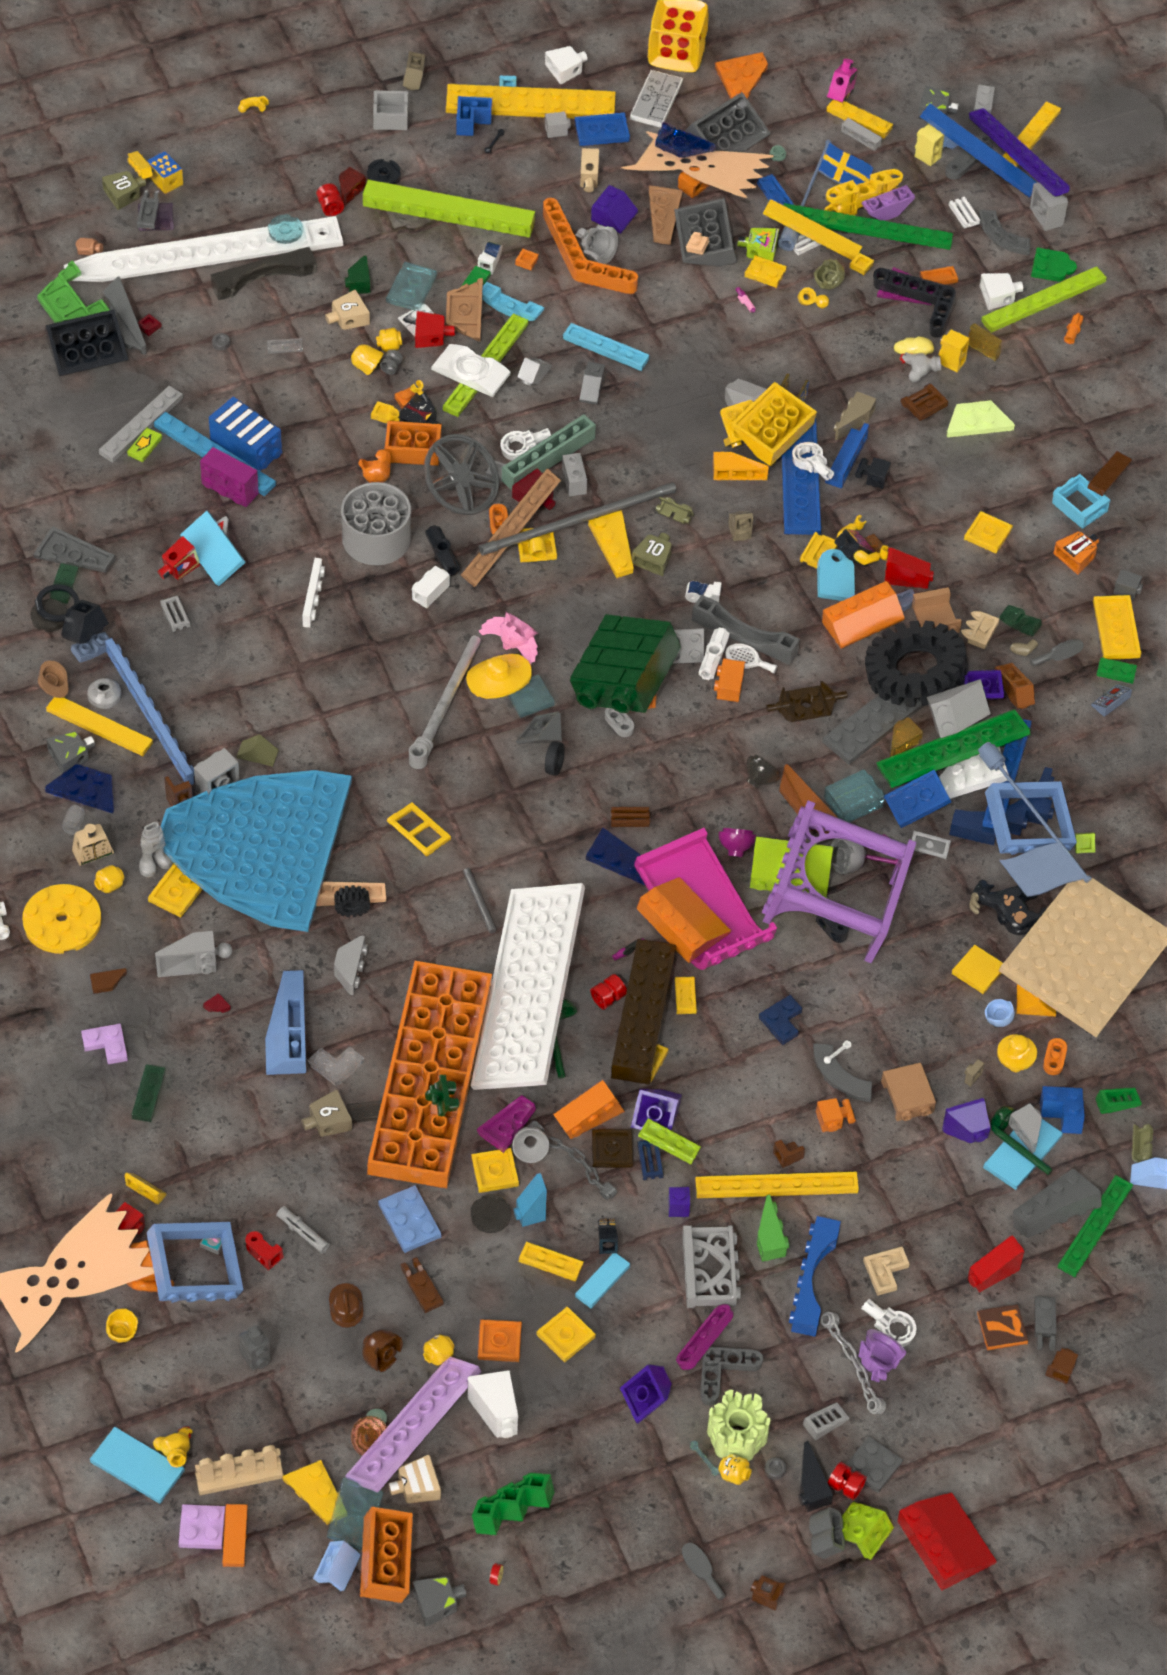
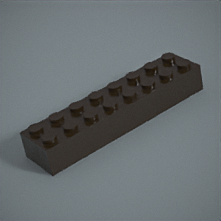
M637 939L612 1061L611 1079L650 1085L675 960L676 945Z

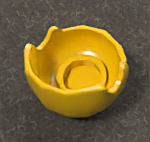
M125 1308L116 1309L110 1313L106 1322L108 1337L119 1343L128 1342L136 1334L138 1319L130 1310Z

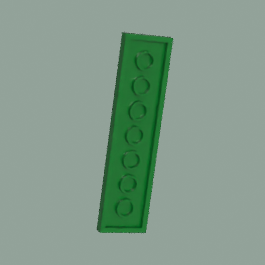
M1014 709L967 727L958 733L938 738L876 763L885 780L893 788L915 780L933 770L936 772L960 761L970 759L980 754L978 749L987 742L999 747L1030 735V729Z

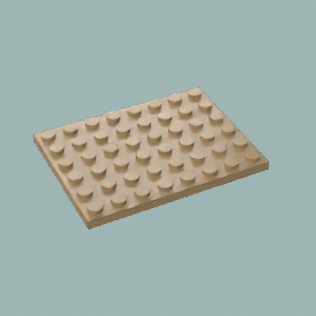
M1093 878L1088 883L1084 879L1067 883L1002 964L999 972L1037 998L1039 997L1040 1000L1097 1038L1167 947V927Z

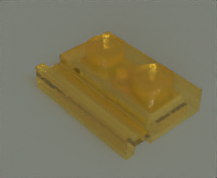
M972 324L968 336L969 345L983 353L986 357L996 361L1000 357V344L1002 340L977 324Z

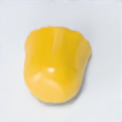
M361 344L353 351L351 362L357 369H360L368 376L376 368L383 356V352L369 345Z

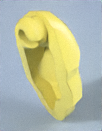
M918 336L916 338H905L894 345V351L899 354L908 352L913 354L924 353L926 355L933 353L934 345L931 340Z

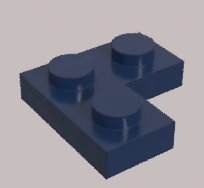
M789 995L759 1013V1019L776 1039L784 1045L798 1036L799 1031L789 1020L802 1013V1007Z

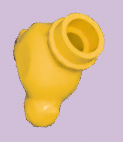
M184 1426L178 1429V1433L155 1438L153 1446L155 1450L162 1451L172 1467H181L186 1462V1453L190 1449L189 1439L193 1430L190 1427Z

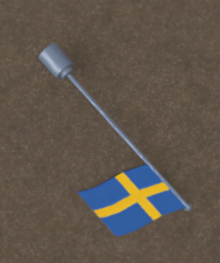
M826 140L825 148L801 206L804 207L818 171L839 184L853 180L857 185L869 181L874 168L863 160L840 150L830 140ZM785 226L778 241L779 247L786 251L793 250L800 233Z

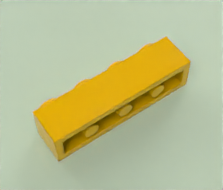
M138 151L128 154L127 161L134 168L135 172L138 173V176L142 179L153 176L151 166Z

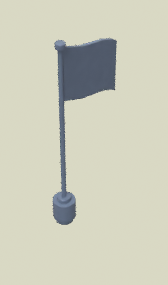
M990 742L982 745L978 752L983 762L990 770H1000L1057 842L1037 847L1014 858L999 860L1027 897L1036 896L1067 883L1083 879L1086 883L1091 881V876H1087L1004 770L1005 757L998 748Z

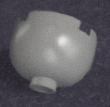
M835 838L831 846L833 847L832 857H834L835 863H832L835 871L839 874L858 871L863 866L866 857L864 846L845 839Z

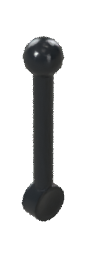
M503 129L498 130L497 136L489 147L485 148V153L489 154L499 137L504 135Z

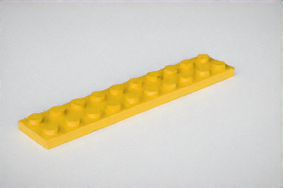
M448 84L446 113H457L458 96L492 98V115L545 117L547 113L565 111L567 118L575 119V117L615 113V91Z

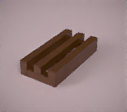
M611 807V827H649L650 825L649 807Z

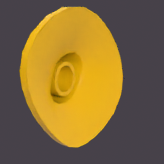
M505 654L495 656L478 663L468 671L466 676L467 686L477 697L485 699L504 697L525 687L532 677V669L528 660L521 655Z

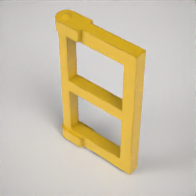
M413 802L387 819L390 825L414 844L426 857L451 840V836ZM413 811L424 822L408 832L397 821ZM430 826L441 838L426 848L414 836Z

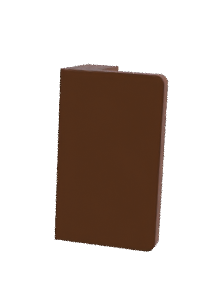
M168 776L164 777L166 799L171 807L192 798V786L189 781L174 786Z

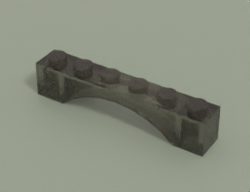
M305 247L211 274V286L219 301L235 296L245 285L265 276L283 274L304 277L317 273V261L310 247Z

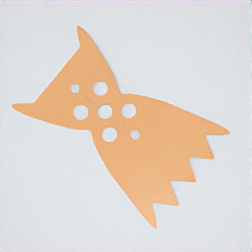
M646 132L653 138L649 147L636 165L621 168L650 171L680 169L703 183L747 198L740 189L756 188V186L746 179L763 178L753 169L769 168L768 165L759 159L774 156L729 151L690 152L685 147L652 132ZM680 150L682 154L678 156L673 155L672 151ZM703 155L706 156L707 159L704 161L697 160L696 157ZM683 158H688L691 160V162L682 163L680 160ZM666 161H673L675 165L667 166L664 163ZM691 166H697L700 168V170L691 171L689 170V168Z
M109 1194L64 1236L43 1267H27L0 1273V1299L21 1332L15 1352L23 1349L36 1336L56 1311L62 1298L100 1293L154 1274L153 1267L140 1266L150 1248H129L138 1230H118V1226L124 1218L126 1211L106 1212L112 1194ZM59 1258H64L67 1261L66 1267L62 1270H58L54 1266L55 1261ZM84 1261L86 1264L85 1267L79 1268L78 1263ZM31 1275H38L40 1278L36 1286H29L27 1284V1279ZM52 1276L59 1278V1284L55 1288L47 1286V1280ZM70 1278H77L79 1280V1285L76 1289H69L67 1287V1281ZM43 1295H50L52 1302L48 1306H41L39 1299ZM27 1296L28 1302L22 1303L21 1298Z

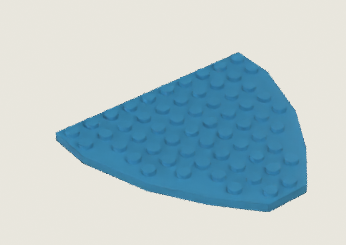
M318 770L253 776L211 789L212 791L209 795L205 791L166 809L160 826L165 836L166 845L164 846V852L184 875L218 902L269 926L309 932L352 783V776Z

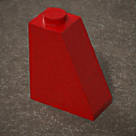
M888 548L885 581L889 585L928 589L929 581L933 582L934 571H930L931 563L897 549Z
M1013 1235L1008 1237L970 1267L968 1274L969 1283L972 1287H976L980 1293L1020 1271L1024 1249Z

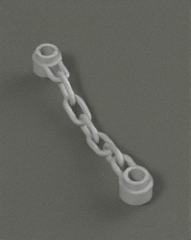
M825 1312L821 1316V1324L828 1328L831 1336L836 1338L842 1345L844 1353L856 1367V1374L862 1384L864 1397L867 1400V1409L872 1414H882L886 1409V1403L884 1399L876 1397L868 1381L867 1371L857 1357V1352L851 1343L847 1342L840 1334L838 1314L835 1312ZM850 1347L854 1354L850 1356L845 1348ZM859 1371L864 1372L866 1378H861ZM867 1394H872L873 1397L869 1399Z

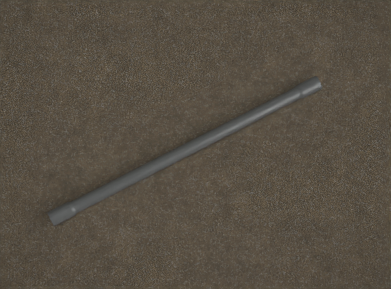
M671 482L656 489L497 541L494 540L479 545L480 554L483 556L553 531L657 497L675 493L676 486Z

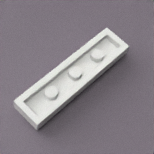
M314 558L302 615L303 627L310 628L312 620L315 621L316 610L314 608L319 604V595L317 593L321 592L322 581L320 579L325 575V566H322L321 558Z

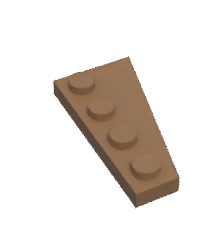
M649 185L653 242L671 245L676 224L674 209H679L682 190Z

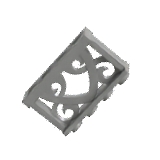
M732 1225L728 1227L693 1228L692 1226H683L682 1238L687 1308L718 1306L722 1304L736 1306L737 1299L741 1298L740 1287H736V1281H739V1269H735V1263H738V1250H734V1245H737V1233L733 1232ZM716 1237H723L726 1240V1245L720 1246V1240H718L713 1246L711 1241ZM694 1238H708V1239H707V1242H704V1241H702V1240H698V1239H694ZM702 1250L705 1251L702 1257L695 1256V1252L702 1253ZM728 1252L729 1259L725 1256L724 1253ZM708 1253L723 1265L720 1272L711 1280L704 1270L694 1268V1265L701 1264L706 1260ZM729 1272H730V1280L725 1278V1277L728 1275ZM703 1276L706 1282L704 1283L703 1279L702 1281H697L696 1277ZM726 1285L729 1287L730 1291L727 1295H718L714 1291V1287H717L721 1292L724 1291L721 1288L722 1286ZM707 1291H710V1294H711V1295H698V1294H701V1293H704V1292H707Z

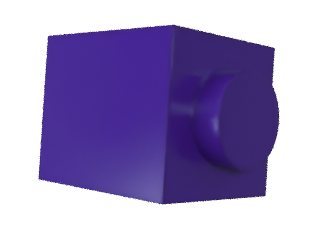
M669 1187V1217H689V1187Z

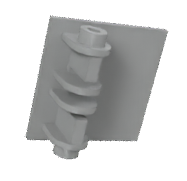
M704 628L674 630L681 649L672 664L702 662L704 659Z

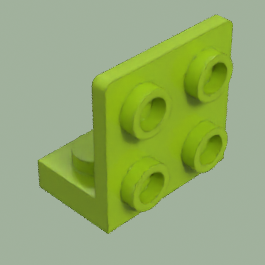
M852 1502L842 1515L844 1540L856 1543L864 1558L870 1560L894 1529L885 1511Z

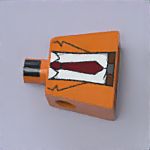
M1078 531L1057 541L1054 555L1078 575L1095 558L1096 545L1099 543V539L1095 534L1086 537L1082 532Z

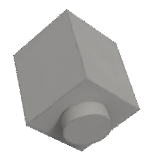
M565 111L545 114V129L548 138L568 136V128H571L570 118L566 117Z

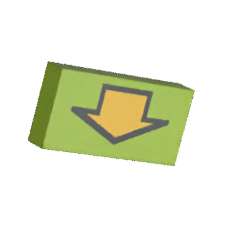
M146 428L127 451L128 456L144 462L162 440V434Z

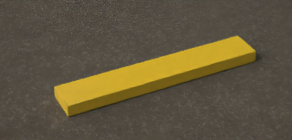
M770 199L763 212L764 215L851 260L859 254L862 246L772 199Z
M54 697L46 707L47 712L140 756H144L153 744V739L63 697Z

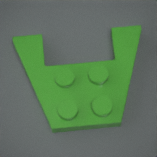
M73 260L37 296V300L54 323L110 310L102 299L86 307L68 283L81 276V270Z

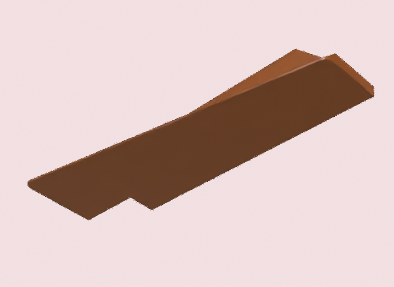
M786 764L779 792L794 811L798 814L801 806L805 807L807 801L815 803L813 809L838 818L797 773Z

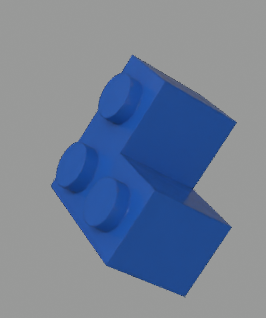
M458 96L456 135L473 136L474 124H491L492 98Z
M1042 1086L1040 1098L1041 1116L1061 1118L1062 1133L1082 1134L1084 1123L1082 1088Z

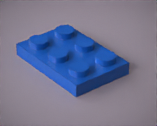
M625 112L579 116L574 119L579 146L630 142Z
M935 770L884 795L900 828L951 803Z

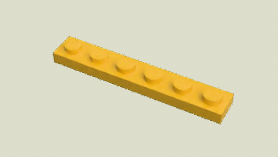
M1046 101L1017 139L1031 150L1060 114L1061 108ZM1005 152L1002 157L1018 167L1019 164Z

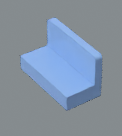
M345 1541L330 1542L313 1579L318 1583L330 1582L338 1590L344 1591L360 1558V1553Z

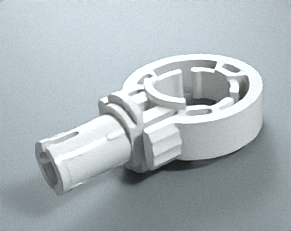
M546 428L536 433H532L529 430L526 432L512 431L507 433L501 440L502 454L507 459L514 460L551 436L549 429ZM517 441L524 446L514 453L513 450L509 449V442Z
M804 442L798 444L793 449L792 457L796 467L808 470L810 473H819L827 481L834 476V471L826 466L827 459L823 456V450L818 444ZM811 451L812 454H814V456L806 457V459L800 457L801 455L805 453H810Z
M868 1299L861 1309L876 1320L874 1326L893 1339H896V1336L891 1333L890 1324L900 1322L905 1327L909 1324L906 1329L907 1334L899 1337L896 1341L903 1347L911 1343L916 1334V1324L909 1314L902 1311H894L890 1307L883 1310L871 1299Z

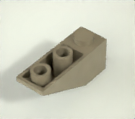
M856 392L854 397L849 399L847 410H843L840 422L837 421L833 431L836 432L835 440H839L849 434L851 428L858 429L864 423L869 422L875 411L876 398Z

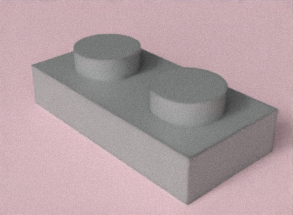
M978 85L974 111L985 108L991 114L995 87Z

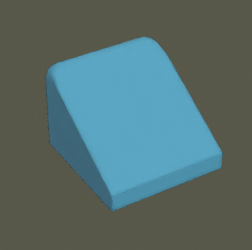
M500 76V86L516 87L517 76Z

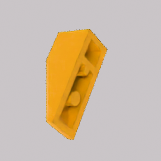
M733 452L713 453V480H767L768 466Z

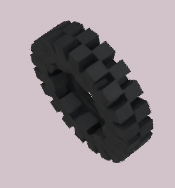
M919 620L910 621V628L906 629L904 623L895 625L896 633L890 628L881 632L882 638L876 636L872 640V646H868L866 650L865 666L872 691L875 694L879 693V698L885 701L891 698V703L899 706L904 699L906 706H915L917 699H920L922 706L928 705V696L956 688L957 685L961 686L965 681L964 675H967L968 672L966 647L962 637H959L953 628L948 631V626L939 623L935 628L934 621L925 620L923 627H920ZM913 651L931 653L937 660V665L927 670V674L924 675L908 673V676H904L896 668L898 660L903 655Z

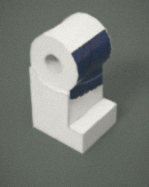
M487 242L485 250L478 258V267L491 271V275H493L502 253V245ZM485 263L489 264L490 268H485L483 265Z
M691 581L687 585L685 598L689 602L696 603L699 597L704 595L719 602L721 582H714V585Z

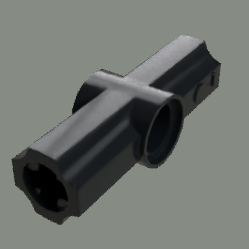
M430 526L425 531V535L434 551V557L440 563L441 568L447 571L450 576H453L460 571V566L451 550V544L445 538L440 526Z

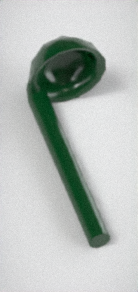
M563 999L559 1020L569 1018L577 1012L576 1006L571 1001ZM556 1035L553 1058L557 1076L559 1079H562L566 1075Z
M1011 1106L1001 1107L996 1110L990 1124L993 1133L1049 1176L1053 1172L1050 1166L1004 1132L1009 1125L1010 1115L1017 1110Z

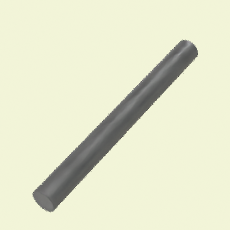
M466 868L463 870V873L489 933H495L496 927L470 868Z

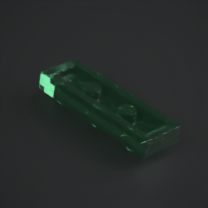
M145 1065L131 1114L132 1119L152 1122L166 1072L165 1067Z

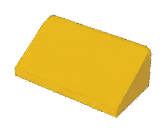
M125 1173L126 1186L158 1205L165 1198L166 1193L136 1174Z

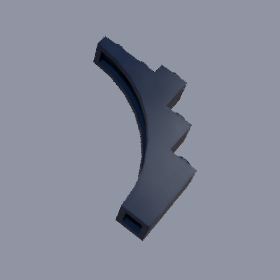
M1045 767L1038 782H1054V777L1051 776L1052 768ZM1050 797L1027 798L1046 823L1048 819H1052L1054 808H1051L1052 800L1049 799ZM1023 799L1008 805L1005 816L1010 834L1020 836L1022 829H1026L1027 822L1043 825ZM955 809L949 835L993 846L996 840L994 828L983 826L986 811Z

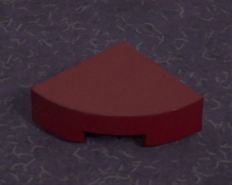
M219 993L203 1003V1008L209 1012L225 1013L231 1010V1006Z

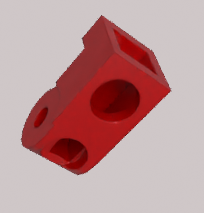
M257 1231L246 1235L245 1241L248 1253L268 1271L283 1259V1249L278 1244L272 1247L263 1240L262 1234Z

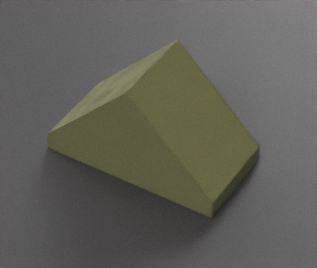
M259 734L242 741L237 758L274 766L279 750Z

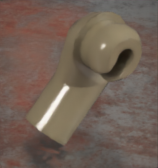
M1034 639L1027 644L1013 643L1010 649L1011 652L1017 655L1027 656L1038 647V643Z

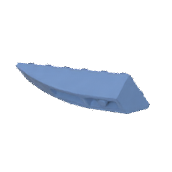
M303 970L283 971L265 1038L266 1075L306 1073Z

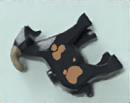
M980 880L976 885L969 903L970 909L975 914H979V904L995 909L998 914L997 919L999 923L1004 925L1008 932L1014 935L1027 934L1047 909L1046 907L1042 908L1040 913L1031 912L1028 910L1025 902L1036 899L1038 895L1027 897L1018 885L990 892L994 888V884H988L985 880Z

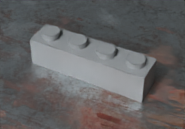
M849 118L842 123L841 131L874 151L881 146L882 137Z

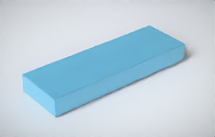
M612 1254L575 1293V1297L589 1308H592L630 1268V1263L618 1254Z

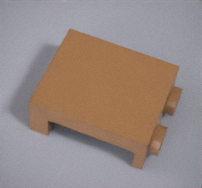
M921 1063L883 1071L881 1082L883 1088L888 1089L896 1111V1121H908L913 1117L928 1116L934 1112L936 1101Z

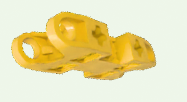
M889 169L871 174L870 180L856 185L852 180L836 185L826 192V200L831 204L825 210L857 215L858 208L863 207L862 201L897 189L898 187L896 186L903 180V173L897 169ZM898 175L899 178H892L891 176ZM836 194V197H830L829 195Z

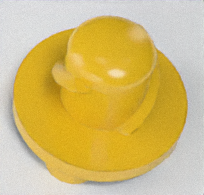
M1009 1035L1000 1041L997 1056L999 1061L1012 1072H1020V1070L1028 1069L1034 1064L1037 1057V1049L1029 1038L1022 1035Z

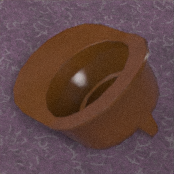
M350 1283L339 1284L332 1289L329 1295L332 1320L336 1325L344 1328L357 1325L361 1321L364 1311L361 1291Z

